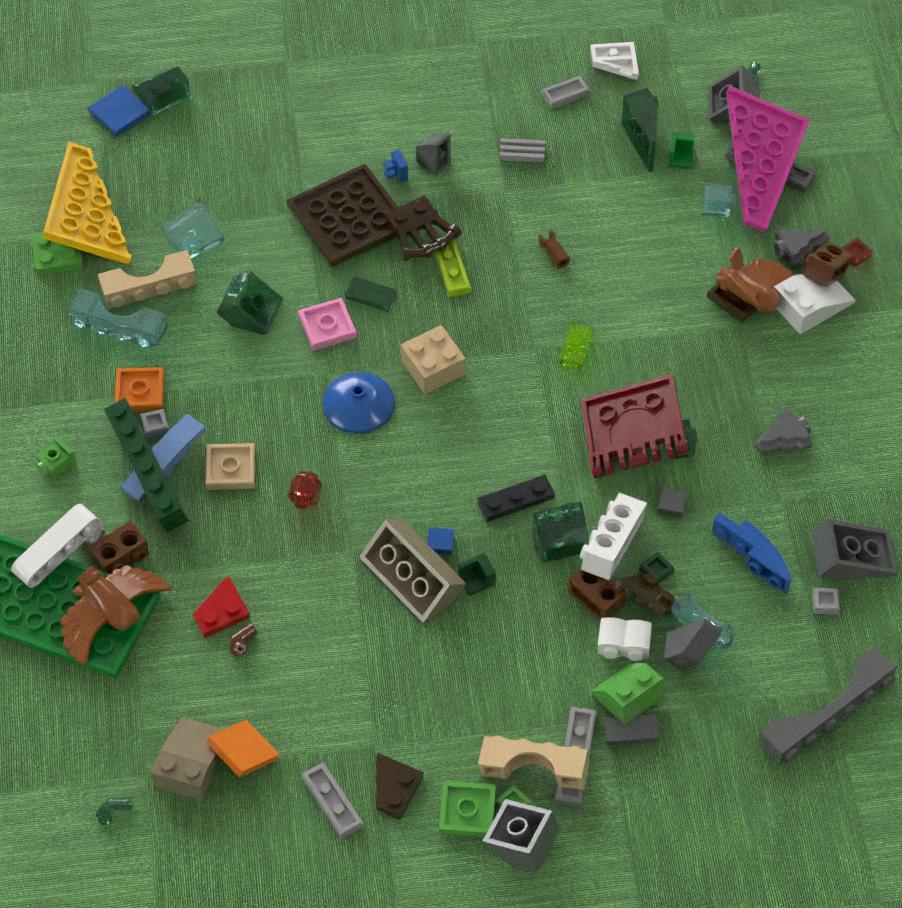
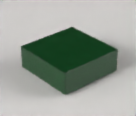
M659 552L639 565V570L642 573L652 575L656 579L657 584L672 575L675 570Z

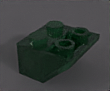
M581 501L576 503L568 502L559 507L544 508L533 513L532 540L541 564L581 554L583 546L585 544L589 545V534Z

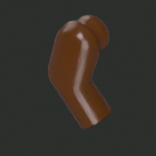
M251 623L231 636L230 651L235 657H242L246 653L247 640L257 634L255 627Z

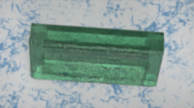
M353 277L345 292V299L388 312L397 295V290Z

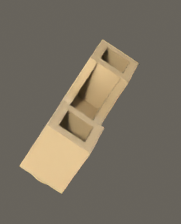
M187 250L166 255L161 268L149 276L134 277L126 274L120 268L98 274L100 289L107 309L121 307L125 304L143 301L147 298L165 295L172 291L187 289L197 285L195 270Z
M484 736L478 766L481 776L507 780L511 773L519 767L537 764L546 767L554 774L558 787L584 790L590 760L588 750L579 746L563 747L551 742L540 744L533 743L527 739L510 740L503 736Z

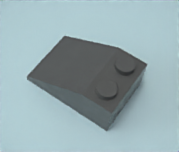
M827 519L811 532L819 577L851 580L889 577L898 574L889 530Z

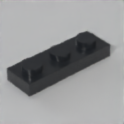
M544 474L478 497L477 503L486 522L555 499V492Z

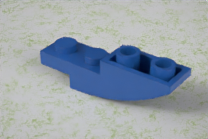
M719 513L713 522L712 532L719 540L729 543L739 554L746 555V567L754 575L761 576L773 588L781 590L786 594L790 588L791 575L775 546L747 520L739 526Z

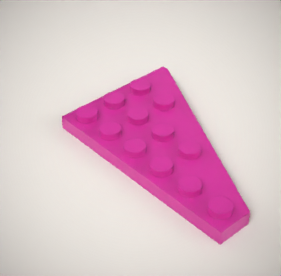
M729 86L726 96L743 223L765 233L810 120Z

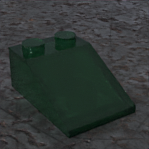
M648 88L623 95L621 126L647 170L652 172L659 103L657 97L652 95Z

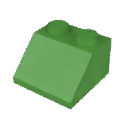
M630 663L593 689L591 694L626 725L664 697L663 678L646 663Z

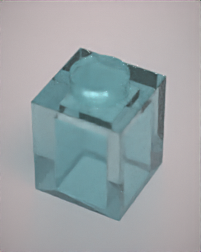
M705 183L702 215L730 217V210L735 208L736 195L732 194V185Z

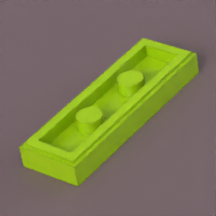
M454 238L446 250L434 252L448 297L471 293V286Z

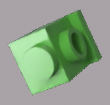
M59 437L54 439L55 442L36 455L37 469L43 476L48 475L53 481L77 465L74 451Z

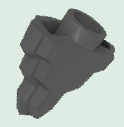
M777 229L774 231L776 241H774L773 247L778 259L785 258L787 263L794 267L804 263V258L812 253L813 249L822 247L829 240V235L824 230L804 232L800 229Z
M784 410L776 415V420L770 424L769 431L759 437L754 447L759 453H770L779 449L785 451L808 449L813 446L809 436L811 433L810 424L804 416L797 418L790 410Z

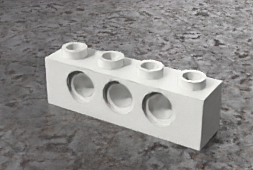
M622 493L618 494L615 501L611 500L609 502L606 516L602 515L599 520L598 530L594 529L592 531L589 545L585 544L580 554V558L583 559L581 570L610 580L643 522L646 502Z

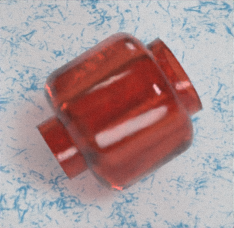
M302 471L296 474L291 479L288 491L289 500L294 503L296 508L303 510L315 506L319 502L322 482L312 472Z

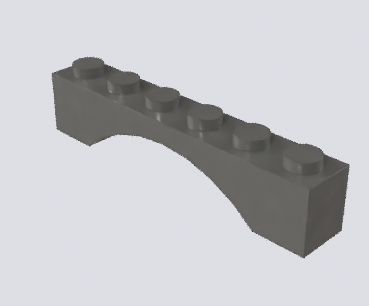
M876 645L856 659L853 676L849 685L833 703L807 715L779 717L760 732L758 744L778 765L786 760H793L805 745L808 747L813 745L818 740L819 735L824 731H831L838 724V720L844 716L846 718L851 716L862 702L868 703L876 695V691L880 688L886 689L895 680L894 674L897 666Z

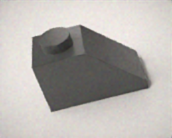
M449 132L432 134L427 139L420 141L416 146V161L433 175H437L451 164V134Z
M702 619L667 632L664 660L680 670L700 664L720 637L722 630L706 619Z

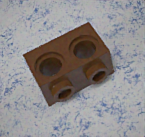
M829 242L825 246L819 247L813 254L810 253L804 262L806 268L803 275L828 287L846 274L853 254Z
M131 521L88 546L93 562L101 571L110 574L115 569H121L125 565L130 566L142 561L149 554L147 540Z
M581 569L569 578L568 592L600 621L601 618H611L625 606L626 592L624 588L620 591L615 587L617 582H613L611 579L607 580ZM609 597L612 600H605L603 598Z

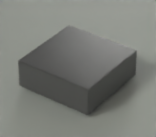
M662 488L658 513L682 517L687 492Z

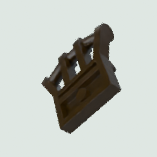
M425 195L385 213V219L400 240L404 261H410V258L417 257L429 258L433 256L434 252H442L447 249V246L454 238L457 239L462 234L458 226L451 225L439 216L437 209H434ZM432 225H436L446 232L443 238L440 237ZM424 229L433 243L430 245L426 244L418 231ZM411 236L418 248L409 249L406 237Z

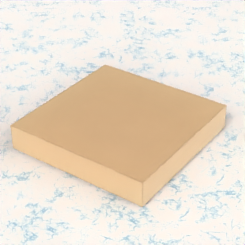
M255 443L206 445V490L255 488Z

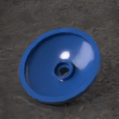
M352 372L338 377L328 386L323 397V409L329 422L342 431L355 434L368 433L383 426L392 416L395 406L394 394L389 384L379 376L367 372Z

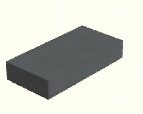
M656 714L638 715L626 725L618 717L604 718L607 746L659 741Z

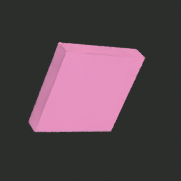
M342 298L298 310L299 319L312 351L357 338V332Z

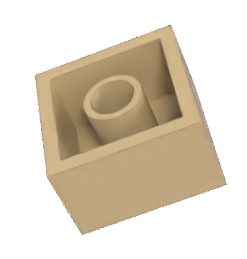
M442 325L400 345L401 362L424 394L466 375V358Z

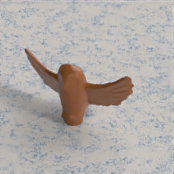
M735 248L729 257L732 266L730 268H721L716 284L720 285L722 290H729L744 302L755 306L760 312L771 313L776 311L781 298L773 288L794 276L792 271L785 268L783 264L774 263L771 260L765 261L761 257L756 259V261H750V264L744 266L742 252L739 248Z
M127 565L121 569L113 570L112 574H109L106 578L93 566L89 567L76 578L80 584L73 590L75 595H82V598L75 603V606L70 607L67 610V614L61 619V625L63 626L61 635L64 637V648L68 650L70 657L75 658L79 664L85 665L88 660L91 643L98 630L105 623L108 622L120 631L130 628L139 619L138 611L131 601L145 593L171 591L170 585L165 583L161 577L155 576L151 571H143L140 568H131Z

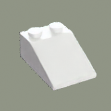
M803 274L792 276L774 286V290L781 298L777 310L799 334L851 306L856 301L838 281L825 287Z

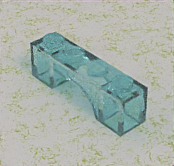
M79 288L68 308L71 323L76 326L93 329L101 334L106 333L116 336L121 340H129L143 347L157 349L168 328L165 313L144 307L132 315H114L104 308L101 294Z

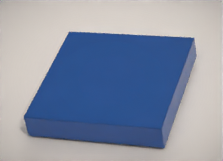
M124 85L88 107L89 113L115 137L151 115L150 109Z

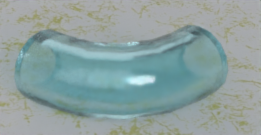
M683 595L673 603L671 611L684 626L706 619L722 630L720 637L713 646L726 649L732 645L735 638L733 627L711 616L691 595Z

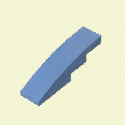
M188 414L174 425L152 448L166 478L173 473V466L189 453V446L205 433V426ZM133 471L121 488L135 500L141 502L147 495L135 471Z

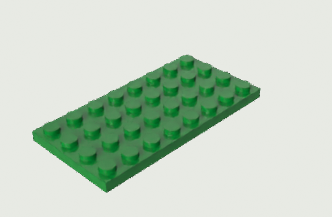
M0 535V637L116 679L161 597L160 591L142 594L131 601L138 611L139 619L130 628L120 631L108 622L105 623L98 630L91 643L87 663L81 665L75 658L70 657L68 650L63 646L64 637L61 635L63 628L61 619L67 614V610L75 606V603L82 598V595H75L73 590L80 584L76 578L90 566L66 558L37 586L29 588L11 571L13 563L31 545ZM98 570V571H100V573H101L105 578L110 574V573H107V572Z

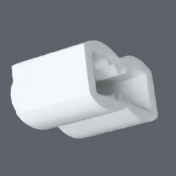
M601 618L598 654L608 659L622 656L632 661L649 659L652 623L642 620L626 621L619 618Z

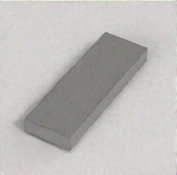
M324 762L301 774V779L341 840L364 827L361 818Z

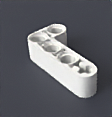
M75 505L13 563L11 571L29 588L37 586L83 542L89 546L105 536V529L100 519L84 505Z

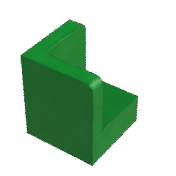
M672 132L668 167L691 168L695 134Z

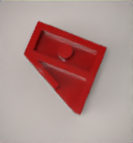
M227 576L193 613V617L203 637L207 638L249 619L250 613L230 576Z

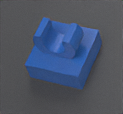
M400 149L391 152V160L383 163L386 169L384 170L385 176L388 179L397 176L400 182L408 180V164Z

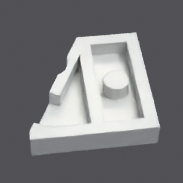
M634 42L590 45L592 67L635 80L638 79L639 72Z

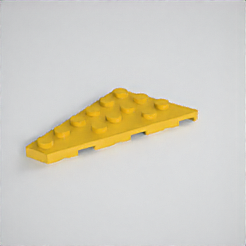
M69 142L42 238L129 265L132 255L127 251L126 239L121 233L122 229L117 216H114L112 212V203L107 196L104 182L97 173L98 167L93 160L91 148Z

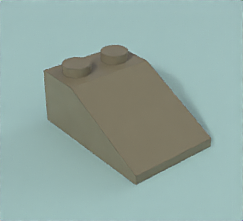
M181 717L160 749L151 770L154 787L203 801L220 760V757L206 741L210 735L224 729Z

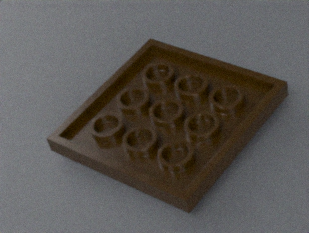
M365 163L287 199L288 208L332 267L397 236L385 219V213L398 206Z

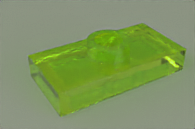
M571 322L559 358V364L582 369L594 333L593 327Z

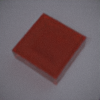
M858 237L841 247L853 254L850 263L854 267L872 257L873 251Z

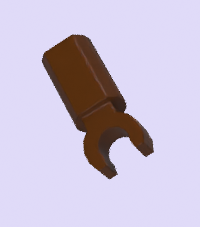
M550 230V239H544L542 235H539V245L542 248H546V252L558 269L568 266L570 257L561 244L556 241V234Z

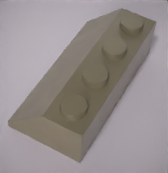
M385 519L359 556L422 623L428 622L451 605L466 585L449 565L403 519Z

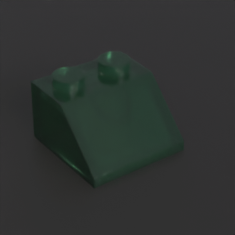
M179 66L168 67L131 85L141 101L150 109L152 115L191 98L189 79Z
M249 270L232 278L216 313L235 328L265 335L269 331L283 298Z

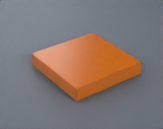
M164 367L116 368L114 403L126 398L134 412L163 409Z
M247 720L210 735L206 741L239 778L277 761L280 755Z

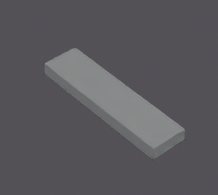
M571 706L564 747L579 746L588 750V755L590 756L597 710ZM557 785L555 804L581 808L584 790L558 787Z

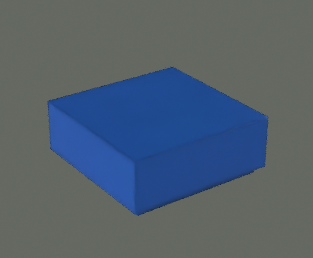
M429 527L428 545L437 554L452 555L454 529Z

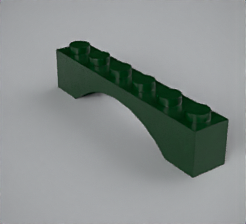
M126 398L104 408L159 521L167 533L188 522L189 520L155 457L135 412Z

